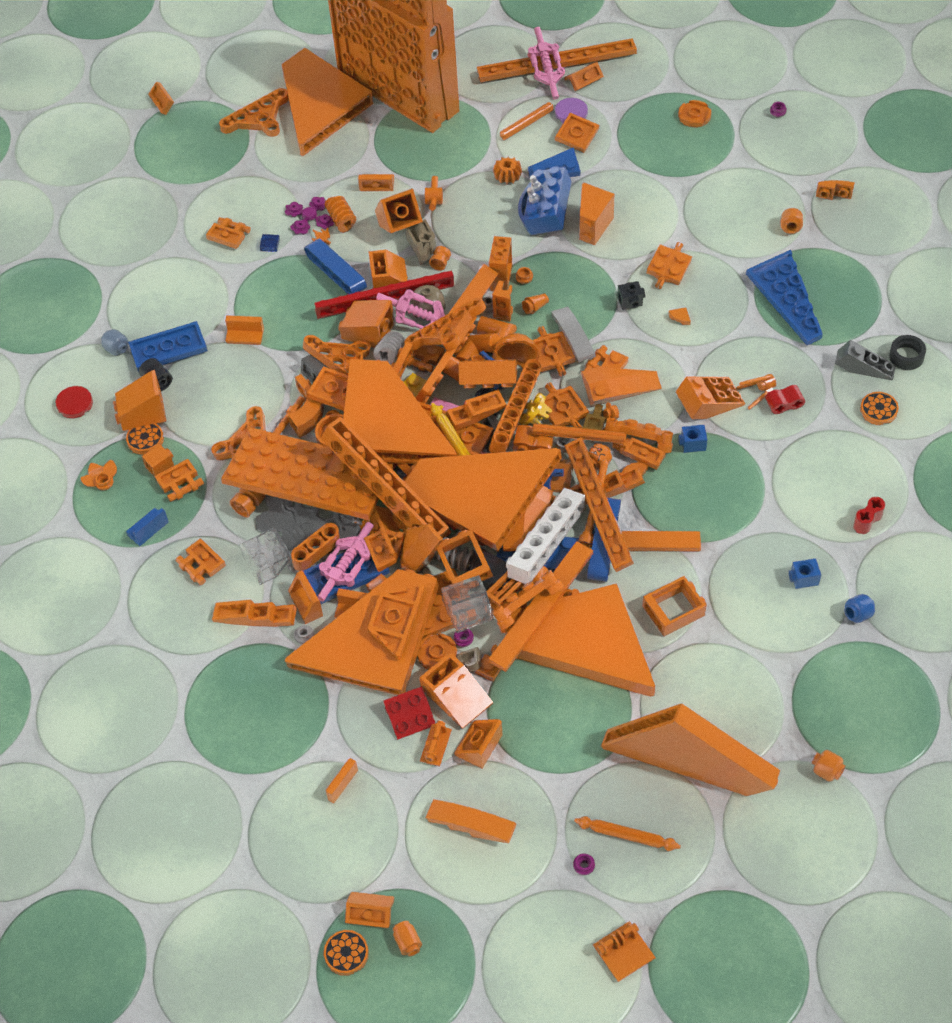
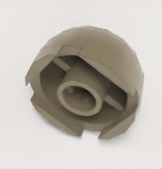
M423 285L414 291V293L422 295L428 300L440 301L443 310H445L444 295L437 287ZM413 299L410 300V305L413 304L414 307L418 306L419 309L421 307L423 308L422 310L426 309L427 312L431 311L434 314L433 305L425 302L421 303Z

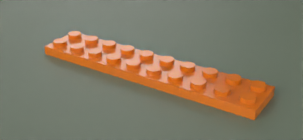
M323 366L308 390L307 398L344 411L348 375ZM418 401L431 419L435 418V416H430L431 405ZM476 422L456 432L470 455L482 454L493 434V428Z

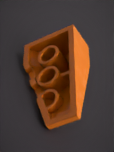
M596 367L581 371L591 407L596 404L601 405L662 389L657 371Z
M545 486L541 488L504 542L503 551H516L518 545L523 543L527 533L533 530L537 520L541 519L547 507L551 506L552 490Z
M430 523L421 525L418 528L417 526L413 528L408 527L404 530L405 536L400 550V566L402 570L410 569L417 574L430 564L443 539Z

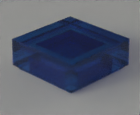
M262 234L260 251L277 252L280 236Z

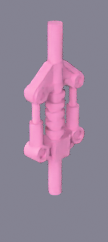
M535 27L534 31L538 43L528 49L527 56L531 59L532 66L535 69L534 79L549 85L552 97L556 100L559 98L556 83L565 74V69L560 64L559 45L544 42L540 27ZM549 54H553L555 63H557L558 69L553 72ZM536 56H540L545 73L538 70Z
M406 290L399 300L378 293L376 300H392V306L396 307V322L410 327L422 329L425 326L406 318V311L414 316L422 317V319L425 318L427 321L431 320L430 323L445 316L440 301L428 300L412 290ZM413 299L421 303L425 302L433 305L434 314L431 311L427 312L426 309L422 310L423 308L421 307L420 309L418 306L414 307L413 304L409 305L410 300Z
M370 522L365 524L358 536L338 539L333 553L328 556L325 562L319 565L320 574L328 580L317 596L320 601L323 602L334 585L351 587L355 584L354 579L361 570L362 564L371 558L369 549L364 541V538L367 537L373 528V524ZM347 549L336 567H331L339 550ZM358 553L361 557L360 561L354 565L350 573H345L351 561H353Z

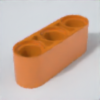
M334 523L323 525L292 550V564L295 570L304 571L336 547V541L340 539L337 525Z

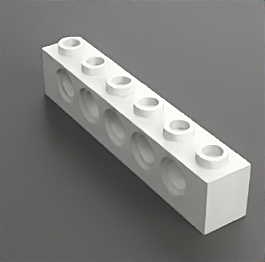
M566 488L556 495L554 502L551 506L547 507L543 517L537 520L535 527L527 533L526 539L522 544L518 545L514 555L508 558L506 568L509 578L524 584L535 578L584 512L585 495Z

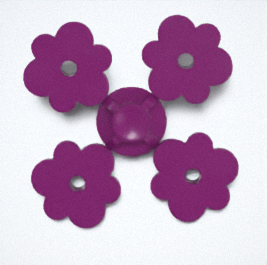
M313 197L311 202H309L310 207L303 209L302 204L297 202H291L290 205L285 206L286 215H291L292 217L302 215L305 219L296 220L290 226L295 234H307L311 228L307 220H314L315 218L316 225L326 230L329 226H334L330 215L323 214L322 216H317L316 211L325 210V198Z

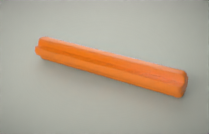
M547 102L500 131V137L506 140L554 110L553 104Z

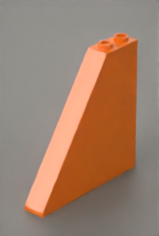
M303 48L282 63L283 76L301 156L306 155L373 105L372 91L306 48Z
M350 359L343 420L384 462L417 464L423 458L456 456L454 448L388 361Z
M550 448L423 458L412 466L410 474L403 481L441 520L461 531L472 529L476 540L499 551L562 459L559 449Z
M398 569L287 656L285 663L290 669L394 695L405 693L439 588L437 578L431 574H416L415 571L405 569V571ZM423 584L426 590L402 657L398 659L367 628L381 591H395L404 587L410 589Z
M617 583L560 598L517 657L520 660L651 697L655 695L653 678ZM527 607L516 609L510 614L515 622L504 630L500 629L501 634L505 633V636Z
M682 703L607 729L601 744V748L745 796L773 790L778 784L780 773L778 768Z

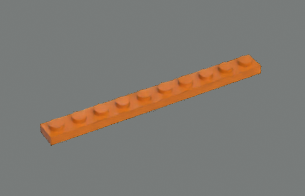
M633 38L560 51L561 67L633 55L637 54V48ZM549 54L552 68H558L553 54ZM536 56L538 70L544 71L540 56ZM529 57L477 66L480 82L535 73L534 66H532Z

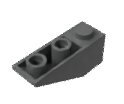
M849 340L838 349L835 360L836 365L851 373L891 381L894 378L895 364L853 340Z

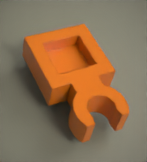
M496 644L491 648V655L497 648ZM485 654L481 659V667L475 673L494 682L501 669L489 663L488 659L490 656Z

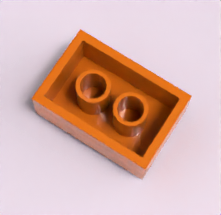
M517 359L459 362V385H464V388H475L476 384H482L483 388H493L495 384H501V387H513V384L517 383Z

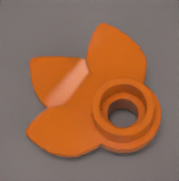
M109 460L104 466L90 463L88 468L89 475L82 476L80 479L85 486L107 490L114 483L113 477L117 473L116 464L113 460Z

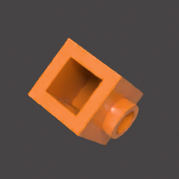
M161 444L151 448L146 454L141 456L145 468L154 477L174 466L172 452L168 448L165 449Z

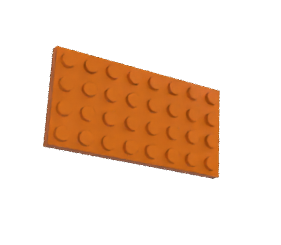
M252 427L249 428L221 478L222 484L369 520L379 499L328 446ZM385 462L393 470L394 462Z

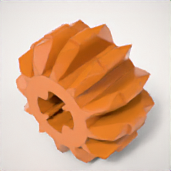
M509 156L496 160L493 167L495 179L499 180L500 183L506 182L508 184V182L514 184L515 180H519L522 173L520 161H516L515 157L510 159Z

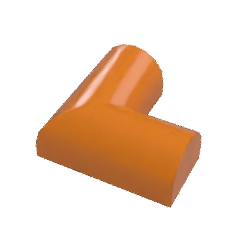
M485 316L480 317L477 325V334L496 333L500 338L517 331V327L514 324Z
M496 333L469 335L455 358L459 361H466L471 359L472 355H479L481 351L485 353L493 352L495 345L501 338Z

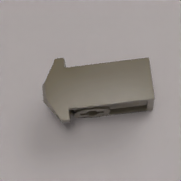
M424 219L419 224L405 228L406 239L417 256L420 265L430 260L436 248L435 234L426 219Z

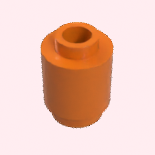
M402 921L395 925L393 936L402 955L411 957L419 953L422 942L414 926L409 921Z

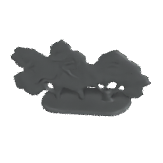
M266 495L264 498L269 511H264L259 516H256V528L258 531L269 535L282 532L280 545L285 553L293 550L294 547H297L330 520L332 521L331 523L337 521L336 524H339L340 539L358 536L360 532L359 524L351 522L344 524L340 516H343L350 520L358 519L357 517L335 512L332 518L323 519L318 515L320 510L318 507H304L302 503L298 502L295 506H291L294 501ZM342 526L346 527L345 531H342ZM333 548L330 552L323 556L321 560L323 562L326 561L328 556L333 553L335 548ZM347 549L339 550L337 555L346 552Z

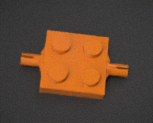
M677 242L674 249L660 244L646 271L647 274L658 279L655 284L656 288L659 286V289H662L664 282L680 285L692 260V256L680 252L683 247L682 243Z
M544 326L539 327L537 331L540 337L532 341L536 343L539 351L538 361L542 364L541 372L557 369L559 376L562 377V374L565 376L567 372L563 366L574 363L575 356L563 332L547 334Z
M551 382L547 383L545 388L549 394L546 396L544 403L552 410L548 414L551 424L556 426L572 425V427L582 428L578 420L585 418L589 411L572 386L556 390Z

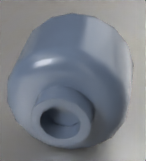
M108 330L102 335V347L111 355L117 356L126 352L128 338L119 330Z

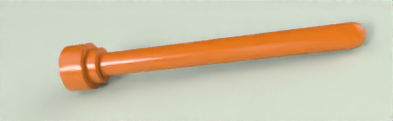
M607 460L601 461L598 472L602 487L608 468ZM590 510L585 531L579 535L578 539L579 543L588 548H591L593 545L594 535L592 531L595 523Z

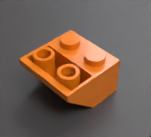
M386 249L369 251L373 288L408 280L404 258Z

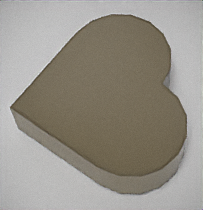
M478 647L463 651L457 656V659L469 671L473 672L481 667V652Z

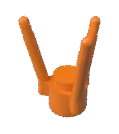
M772 374L740 382L739 386L736 387L739 390L757 384L760 391H765L748 406V410L756 406L765 398L768 392L773 390L772 388L776 387V380Z

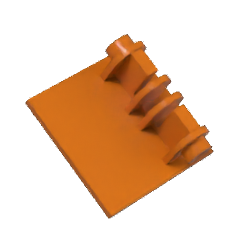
M630 921L593 944V947L618 982L656 958L639 935L638 926Z

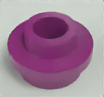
M780 101L774 102L770 107V113L776 117L784 116L787 112L785 104Z
M461 627L454 633L453 638L456 645L467 647L472 644L474 635L468 628Z
M586 853L577 855L573 861L574 870L580 875L591 874L595 869L594 858ZM587 863L588 867L582 868L580 864Z

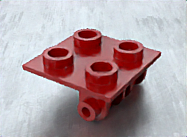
M422 686L383 700L385 711L390 718L397 740L428 729L432 724H435Z

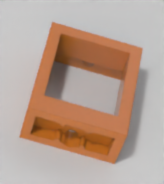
M494 236L489 267L499 274L492 283L490 291L495 290L499 280L504 281L502 290H508L513 266L512 237Z
M472 529L463 530L457 536L441 541L437 551L457 593L493 577ZM472 541L482 565L455 577L444 553Z
M682 576L643 596L642 607L665 637L705 616L707 604L705 599L697 594L694 584L688 581L685 576ZM682 592L694 609L670 621L658 604Z

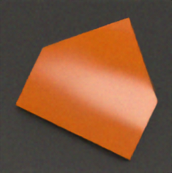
M381 527L380 531L364 538L378 572L397 562L405 536L403 532L398 531L397 533Z

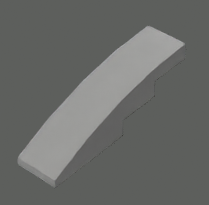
M569 307L551 311L552 318L557 323L559 332H563L577 361L580 362L596 357L584 330Z

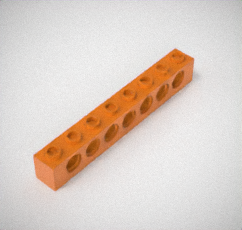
M341 417L326 427L321 436L325 444L407 528H413L414 526L418 528L421 525L430 523L441 537L444 536L449 527Z

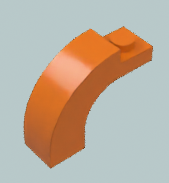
M299 374L295 377L296 387L306 399V402L301 408L288 414L291 428L301 438L310 433L322 419L324 404L307 398V392L312 384L309 379H305L302 374Z

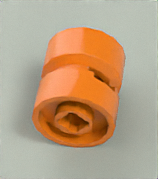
M241 488L239 490L240 493H236L230 500V505L239 515L248 518L255 511V506H259L266 495Z

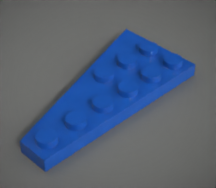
M791 249L746 270L748 278L806 345L822 339V330L817 317L813 313V306L809 302L808 293L802 277L798 273L797 264L793 260Z

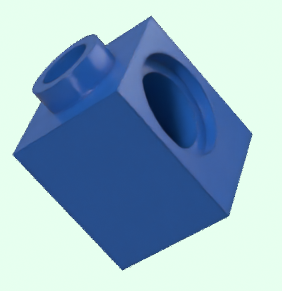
M705 425L683 426L681 434L678 435L679 446L683 447V452L706 451L708 439Z
M816 558L792 563L791 570H789L790 582H794L795 589L819 585L821 572Z

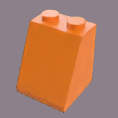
M583 182L579 240L596 245L614 218V193Z
M413 188L381 199L375 209L379 227L389 233H394L423 222Z
M392 300L354 301L351 307L347 309L344 320H341L338 330L340 331L341 339L351 342L366 340L372 348H375L385 334L391 332L395 324Z
M155 370L148 372L115 393L116 401H113L115 412H118L115 413L117 424H121L123 431L167 421L163 397Z

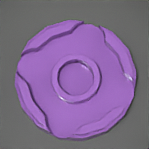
M565 98L558 102L555 107L556 118L564 123L569 113H573L586 119L588 115L587 105L578 98Z

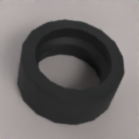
M901 335L892 342L889 353L890 361L896 367L903 370L919 368L925 358L926 345L916 336ZM901 347L912 348L919 355L914 358H907L900 355L897 349Z

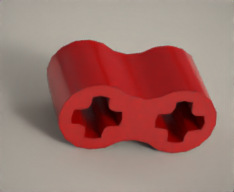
M790 385L780 390H772L765 396L773 414H781L790 409H799L806 402L797 385Z
M871 497L868 500L867 506L857 511L853 528L857 533L867 534L871 530L872 524L881 520L885 509V501L882 498Z

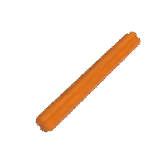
M537 423L533 424L532 429L534 435L572 439L582 437L583 440L621 444L626 442L627 436L625 432Z

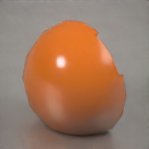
M512 333L504 336L497 342L492 358L494 360L517 359V365H520L523 369L527 360H538L540 355L536 343L528 336Z

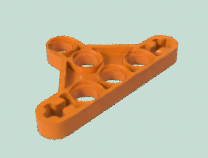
M284 88L276 89L222 118L219 121L221 132L229 134L237 129L262 130L270 137L277 136L280 133V127L276 121L279 107L289 100L287 90ZM266 102H271L269 105H264ZM253 109L258 110L257 112H250ZM238 117H245L244 119H241V120H238V119H237ZM262 118H266V119H267V120H265V121H259V120L262 119ZM271 127H276L275 130H269Z
M475 298L409 335L404 343L413 344V351L424 345H443L447 351H451L459 346L460 334L472 318L481 314L486 309V305L482 298Z
M307 335L304 337L302 347L328 368L348 375L350 359L363 360V358L369 355L371 345L366 340H357L352 344L323 342L314 335Z
M253 406L249 408L246 413V422L228 440L217 442L212 446L211 451L216 460L233 458L237 451L235 447L241 444L250 427H261L260 430L266 431L265 415L261 407ZM219 449H225L224 452L219 454L217 453Z

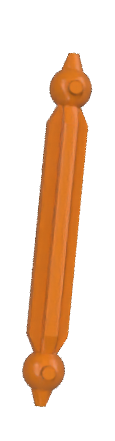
M588 816L575 818L574 820L582 829L591 828L594 832L657 848L664 847L667 851L681 848V845L676 843L673 838L664 839L657 834L598 819L591 820Z

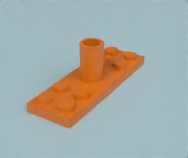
M477 317L472 318L460 334L459 346L451 351L446 350L416 396L417 401L427 402L444 376L441 374L442 371L459 382L460 361L452 355L458 354L476 327L474 321Z

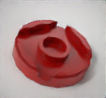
M71 386L65 388L57 395L55 403L59 413L66 418L74 419L85 415L84 413L87 410L88 412L93 405V398L88 389L82 386Z

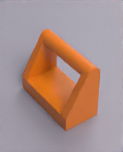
M299 571L290 585L288 593L304 623L307 624L323 617L321 603L305 573Z

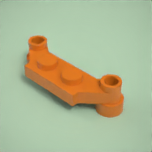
M607 418L606 426L603 430L625 432L628 435L658 442L657 449L665 453L672 452L673 432L663 431L651 423L641 424L633 419L618 421L614 418Z
M551 570L545 572L541 576L542 579L526 583L522 587L523 590L521 592L511 594L506 598L507 602L503 606L500 605L492 611L501 630L508 628L515 622L510 615L512 612L544 589H547L549 594L553 595L564 587L560 579H557Z

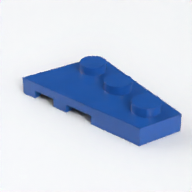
M574 147L529 166V178L538 169L548 170L555 166H565L570 177L581 176Z

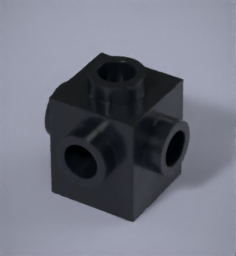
M639 281L618 285L617 298L622 310L643 306V298L646 295Z

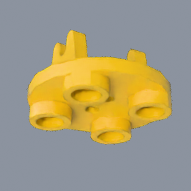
M539 392L534 400H529L525 407L527 411L522 414L519 421L521 425H528L530 423L541 424L539 421L543 420V418H549L548 414L552 410L544 403L546 396Z

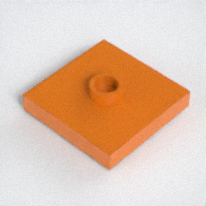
M569 113L556 134L555 141L585 153L598 132L600 125Z

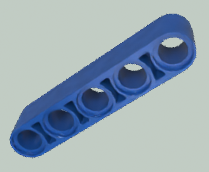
M320 238L304 247L307 257L348 295L361 292L367 288L364 278Z
M607 498L618 523L621 499ZM596 526L592 545L593 555L589 561L587 579L607 582L611 561Z

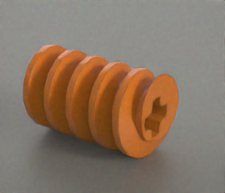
M334 196L325 201V208L338 227V230L343 233L349 231L356 223L357 218L343 196Z

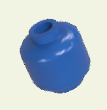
M858 594L846 601L845 615L852 622L861 623L874 615L875 603L868 595Z

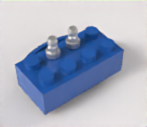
M555 166L548 170L538 169L530 176V183L524 189L518 204L519 217L530 235L563 230L572 182L565 166Z

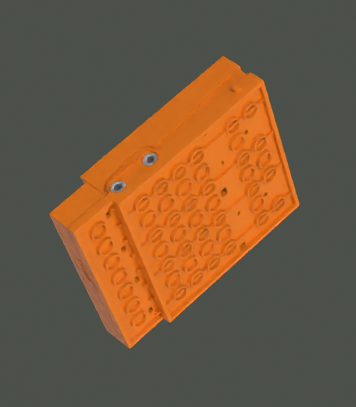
M328 0L338 70L372 91L373 97L431 133L439 129L443 121L450 120L460 111L453 8L447 5V0Z

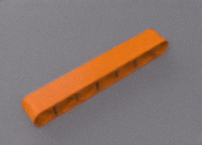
M529 359L525 363L493 434L489 446L491 453L506 452L542 369V364L536 359Z

